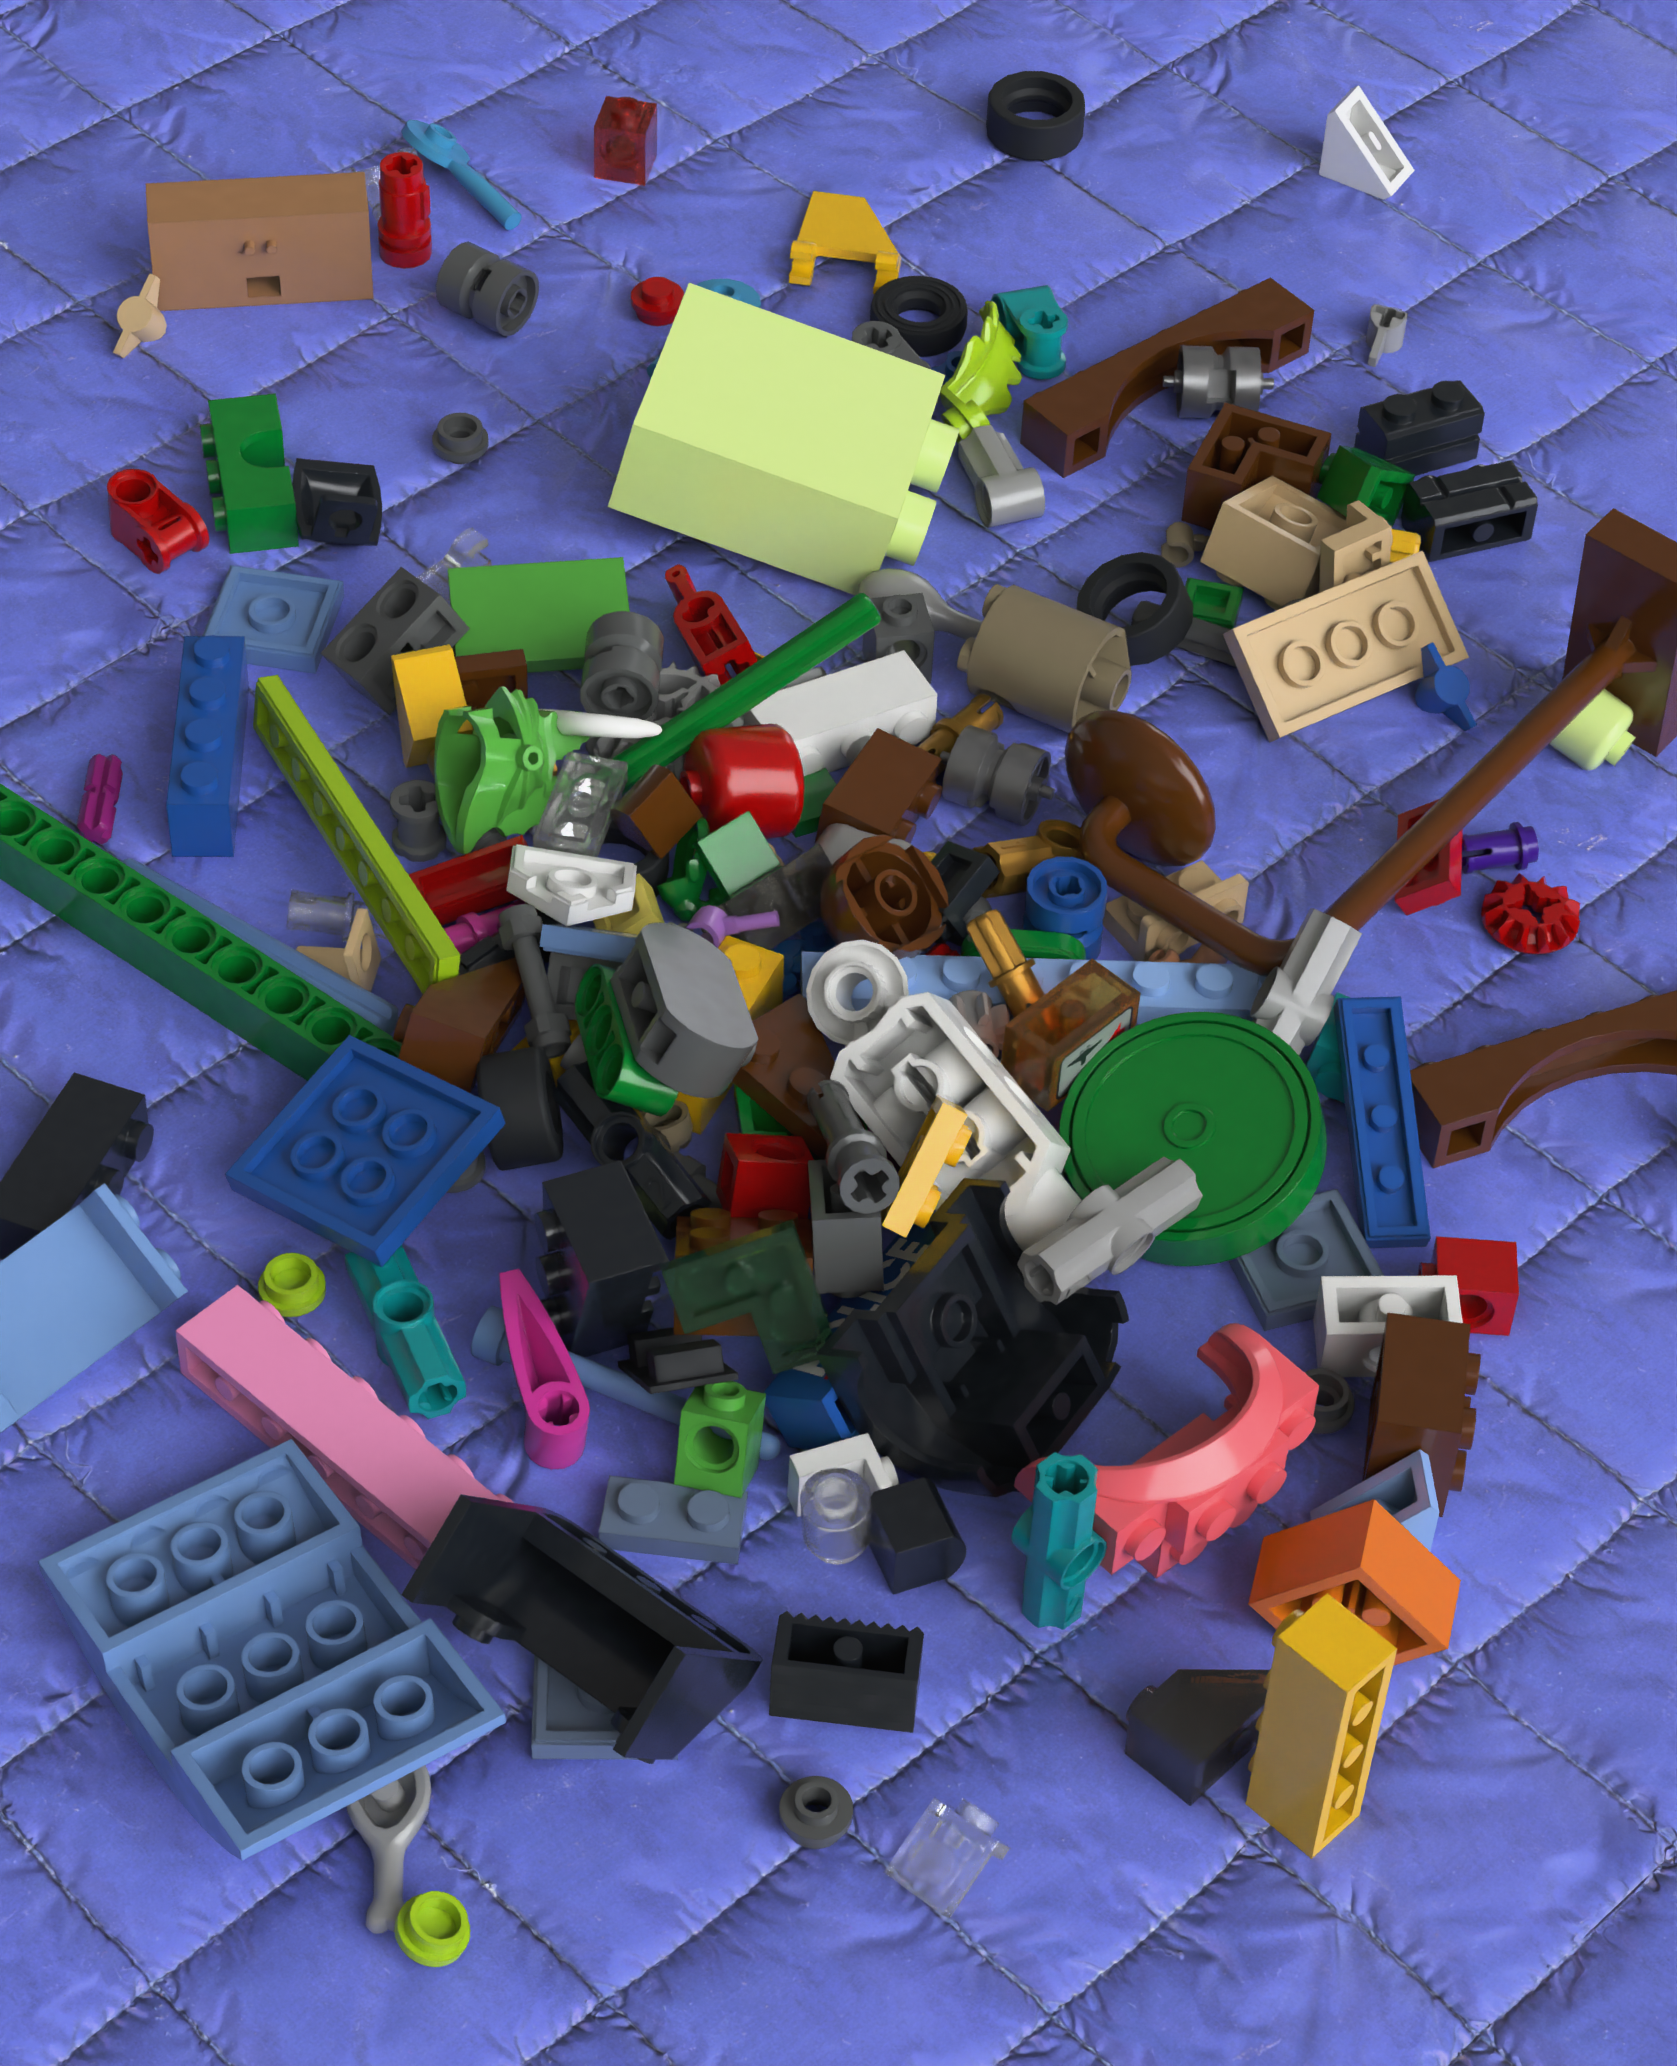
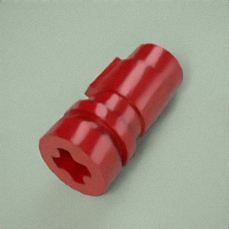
M407 152L392 153L384 157L380 162L379 200L382 216H380L377 223L380 258L392 267L402 269L415 268L426 263L432 255L431 222L428 217L431 214L430 186L426 185L423 163L418 156Z

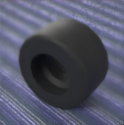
M533 1046L482 1056L477 1064L478 1097L500 1107L506 1123L488 1144L493 1162L497 1168L504 1171L558 1161L563 1155V1128L559 1104L552 1096L556 1086L544 1049L541 1046Z

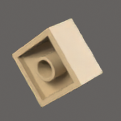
M1271 476L1223 502L1200 562L1216 570L1217 576L1224 582L1238 587L1245 586L1263 596L1268 606L1279 610L1292 600L1306 599L1319 593L1321 539L1346 529L1347 517L1293 486Z

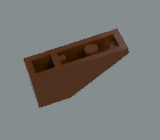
M514 957L431 984L416 1006L407 1003L399 1016L393 1040L402 1043L398 1059L471 1093L477 1083V1064L481 1057L496 1053L522 1011L526 996L516 958Z

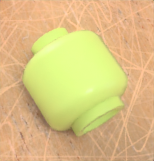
M1604 689L1549 744L1586 771L1596 769L1604 760L1615 766L1636 739L1635 736L1627 731L1633 721V711L1628 705Z

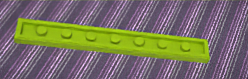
M273 675L258 678L255 688L254 730L422 994H424L429 985L458 976L460 953L279 676Z

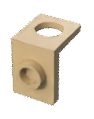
M357 908L345 948L298 946L296 948L298 952L364 989L372 991L381 955L368 909Z

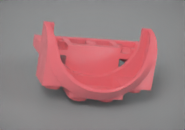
M1237 1323L1224 1325L1215 1331L1204 1345L1198 1348L1197 1357L1222 1379L1231 1392L1224 1400V1407L1228 1411L1214 1421L1205 1413H1202L1132 1465H1095L1098 1469L1096 1481L1098 1491L1093 1530L1107 1542V1550L1100 1565L1111 1575L1133 1559L1156 1579L1178 1562L1181 1565L1192 1562L1204 1550L1208 1541L1219 1538L1229 1527L1236 1528L1243 1524L1252 1515L1258 1504H1263L1270 1500L1284 1484L1287 1476L1285 1465L1288 1450H1292L1303 1443L1315 1426L1316 1418L1314 1417L1319 1384L1251 1328ZM1047 1457L1031 1462L1015 1478L1014 1487L1030 1502L1033 1500L1036 1465Z

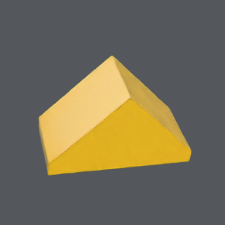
M450 644L391 655L403 762L406 768L427 764V757L435 747L438 723L444 710L467 706L453 649ZM466 720L458 730V733L472 734V724Z

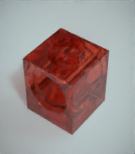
M606 96L594 125V178L645 186L657 156V103L638 101L631 97L617 98Z

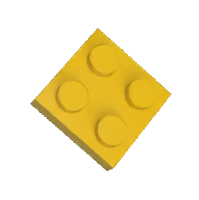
M936 1095L898 1171L900 1182L898 1194L887 1208L880 1211L881 1226L905 1238L913 1224L923 1229L925 1228L942 1193L938 1191V1186L933 1183L943 1163L953 1168L956 1166L972 1134L968 1126L963 1124L967 1113L961 1106Z

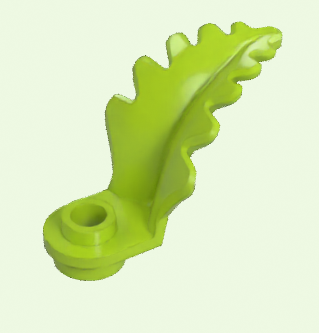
M987 300L985 305L979 310V314L984 322L981 337L979 338L975 335L965 344L953 377L941 387L939 393L942 405L947 410L941 414V419L944 424L959 429L956 440L958 444L970 435L973 428L990 425L986 415L1001 414L1008 410L1012 397L1007 385H1019L1022 379L1021 373L1013 363L1020 362L1021 354L1014 347L1015 339L999 321L997 306L993 301Z

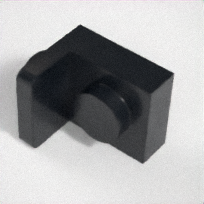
M947 841L931 861L939 871L948 893V907L946 909L939 908L938 910L942 913L940 927L945 924L946 926L943 934L934 943L945 944L948 941L961 946L964 938L969 935L966 928L967 924L963 917L980 899L983 892L1000 871L989 856Z

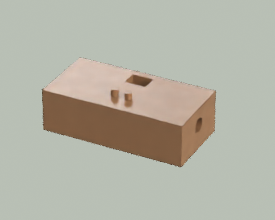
M365 172L145 183L152 274L160 279L157 308L160 311L373 299L369 209Z

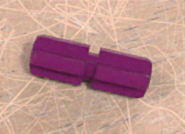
M96 754L89 760L84 790L87 792L82 796L77 827L79 835L90 842L95 841L99 844H104L111 838L116 814V807L114 805L118 802L122 782V762L114 754L107 757Z

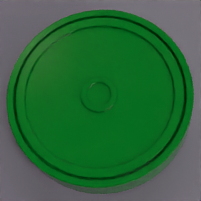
M1185 1012L1152 1019L1123 1032L1101 1048L1083 1067L1068 1092L1060 1119L1059 1135L1071 1148L1064 1168L1070 1186L1081 1200L1103 1185H1109L1115 1190L1162 1157L1175 1161L1181 1159L1196 1174V1183L1203 1195L1198 1207L1157 1235L1148 1250L1140 1257L1144 1260L1164 1265L1202 1266L1217 1264L1246 1255L1266 1245L1286 1230L1306 1208L1319 1185L1327 1155L1326 1126L1318 1092L1310 1071L1303 1060L1290 1045L1267 1028L1252 1021L1223 1013Z

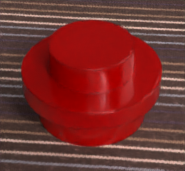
M651 277L638 283L632 289L631 306L636 311L638 319L643 323L651 326L668 325L673 323L684 296V291L678 284L667 278Z

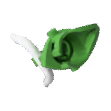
M499 687L484 708L471 710L472 706H460L446 709L438 723L434 752L436 802L446 835L454 849L461 854L470 853L477 841L492 828H496L502 837H508L511 834L524 835L531 827L542 824L546 813L553 808V801H563L568 795L569 784L566 777L553 775L554 765L557 760H562L565 755L571 756L574 749L580 750L582 743L588 741L589 737L644 738L659 735L662 732V728L658 724L639 718L570 710L538 709L535 699L532 697L525 699L523 692L518 689L510 693L506 687ZM466 720L474 728L472 734L458 733V730Z

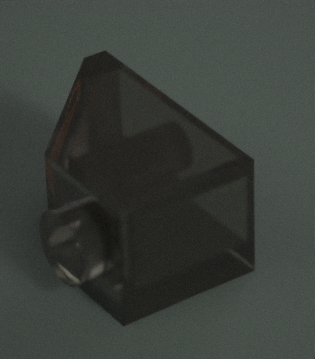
M1178 1669L1158 1688L1154 1685L1147 1686L1136 1696L1126 1713V1720L1129 1721L1124 1753L1191 1806L1257 1745L1259 1732L1255 1726L1260 1714L1263 1712L1267 1693L1263 1684L1270 1670Z

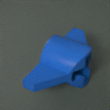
M1433 642L1421 648L1424 679L1421 680L1416 689V705L1422 711L1428 713H1443L1464 731L1477 726L1465 703L1470 693V684L1467 676L1455 666H1446Z

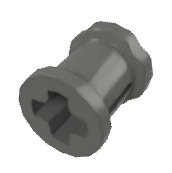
M411 780L397 786L390 794V810L393 816L397 818V827L392 832L393 849L396 854L412 862H425L436 858L446 848L447 835L439 820L440 815L436 802L435 784L425 780Z

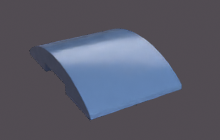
M292 1439L38 1561L40 1572L85 1658L150 1762L200 1826L224 1849L241 1861L506 1723L503 1710L434 1621L430 1618L422 1622L367 1552L362 1544L360 1526Z

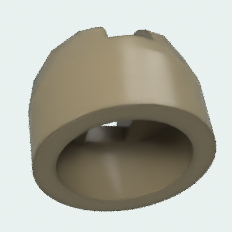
M675 1100L671 1109L662 1117L641 1112L651 1126L666 1136L672 1153L679 1152L680 1148H686L691 1142L693 1124L685 1103Z

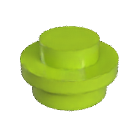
M285 1253L273 1258L266 1265L258 1281V1294L260 1301L265 1300L271 1303L281 1316L297 1317L312 1312L322 1303L326 1294V1281L323 1272L312 1259L299 1253Z
M430 1891L412 1897L402 1906L395 1919L394 1933L399 1947L410 1959L424 1966L442 1967L456 1961L464 1952L470 1939V1924L467 1912L458 1899L445 1892Z

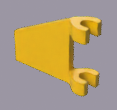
M813 191L798 238L793 240L791 245L790 259H793L789 274V283L810 286L817 256L875 263L877 274L873 294L887 282L899 278L901 256L865 197Z

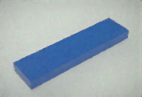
M1401 996L1337 998L1333 1008L1359 1230L1369 1248L1426 1247L1431 1236Z

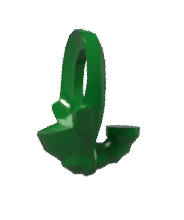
M701 817L678 841L672 877L667 878L666 883L657 886L662 900L673 908L674 915L682 921H688V923L701 907L707 905L716 906L726 912L727 906L734 901L735 893L724 898L719 888H712L709 890V899L707 901L699 898L706 878L707 868L697 851H695L693 858L694 846L692 844L697 839L700 840L711 833L705 817Z

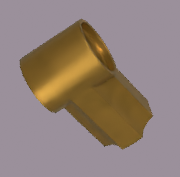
M1048 819L1039 824L1035 836L991 842L985 846L974 847V851L989 856L1000 871L983 892L982 896L986 899L1026 892L1027 877L1032 868L1044 860L1055 857H1075L1084 860L1079 849L1081 828L1067 821Z

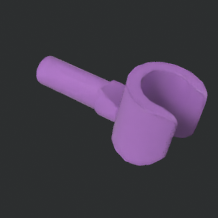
M707 905L701 907L694 914L686 929L703 928L707 930V933L700 936L718 948L725 936L739 934L744 931L780 926L778 911L744 916H727L722 909Z

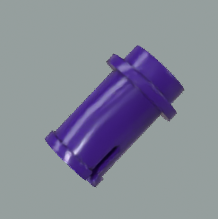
M1513 822L1507 830L1474 835L1464 834L1462 836V851L1483 850L1482 854L1462 857V871L1464 874L1513 865L1520 871L1525 870L1528 863L1537 862L1538 840L1532 826L1523 827L1521 823Z

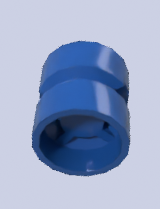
M1055 857L1044 860L1036 865L1027 877L1022 930L1058 932L1071 935L1083 944L1086 950V960H1097L1101 951L1103 918L1105 916L1107 880L1102 872L1088 861L1075 857Z

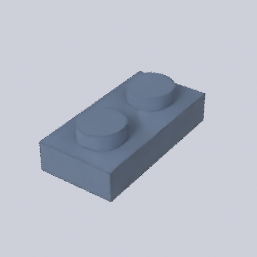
M609 1475L599 1527V1540L611 1549L618 1551L738 1564L747 1512L748 1491L744 1492L742 1498L723 1495L716 1491H704L679 1486L670 1482Z

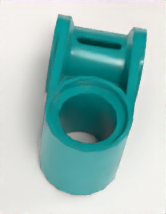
M1048 285L993 294L991 301L996 303L999 321L1015 339L1014 347L1021 354L1020 362H1015L1018 370L1022 374L1035 379H1051L1063 373L1066 367V358L1061 350L1062 335L1068 329L1067 315L1063 313L1057 304L1051 288Z

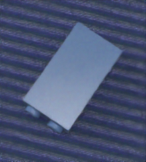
M105 1183L94 1190L78 1206L0 1262V1433L188 1292L180 1281L181 1273L175 1261L164 1250L154 1248L139 1228L140 1221L132 1205L124 1197L113 1194Z

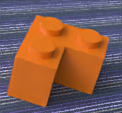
M1375 1499L1264 1536L1248 1605L1277 1629L1290 1613L1297 1609H1301L1305 1613L1328 1593L1397 1648L1394 1665H1398L1448 1649L1461 1580Z

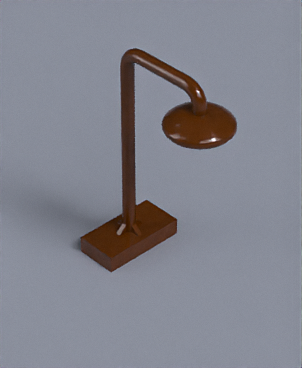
M1614 508L1586 534L1562 681L1323 913L1359 931L1604 689L1632 709L1633 721L1627 730L1636 737L1632 744L1657 757L1677 737L1676 541ZM1115 710L1094 711L1080 718L1067 736L1064 755L1066 771L1073 793L1087 815L1082 822L1079 839V849L1084 861H1088L1097 867L1107 880V885L1237 966L1267 977L1274 967L1281 966L1295 938L1275 940L1261 936L1125 853L1127 852L1141 860L1161 866H1185L1202 858L1213 842L1216 821L1214 803L1199 769L1170 736L1152 723L1133 714Z

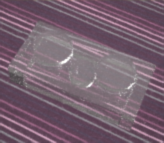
M568 751L533 836V847L598 857L612 822L610 810L621 799L628 781L627 762Z

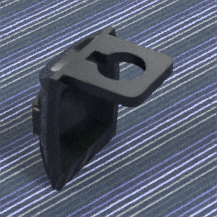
M297 458L292 486L296 503V523L301 539L327 544L377 546L382 520V499L374 465Z

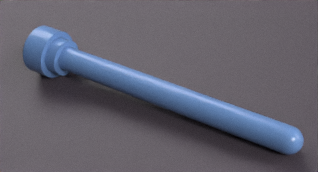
M491 1306L484 1313L477 1326L471 1345V1354L496 1366H500L503 1362L511 1365L512 1363L505 1332L503 1309ZM568 1351L583 1387L680 1426L681 1410L687 1399L668 1391L650 1394L628 1375ZM710 1426L716 1435L725 1439H732L725 1430ZM762 1430L759 1459L764 1461L773 1460L780 1452V1441L775 1435Z

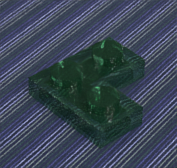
M793 1219L668 1262L667 1268L662 1270V1275L685 1334L751 1312L773 1374L818 1360L816 1353L834 1333Z

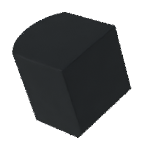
M922 1477L873 1492L869 1500L867 1542L893 1595L949 1578L960 1568L966 1557V1546L933 1481Z

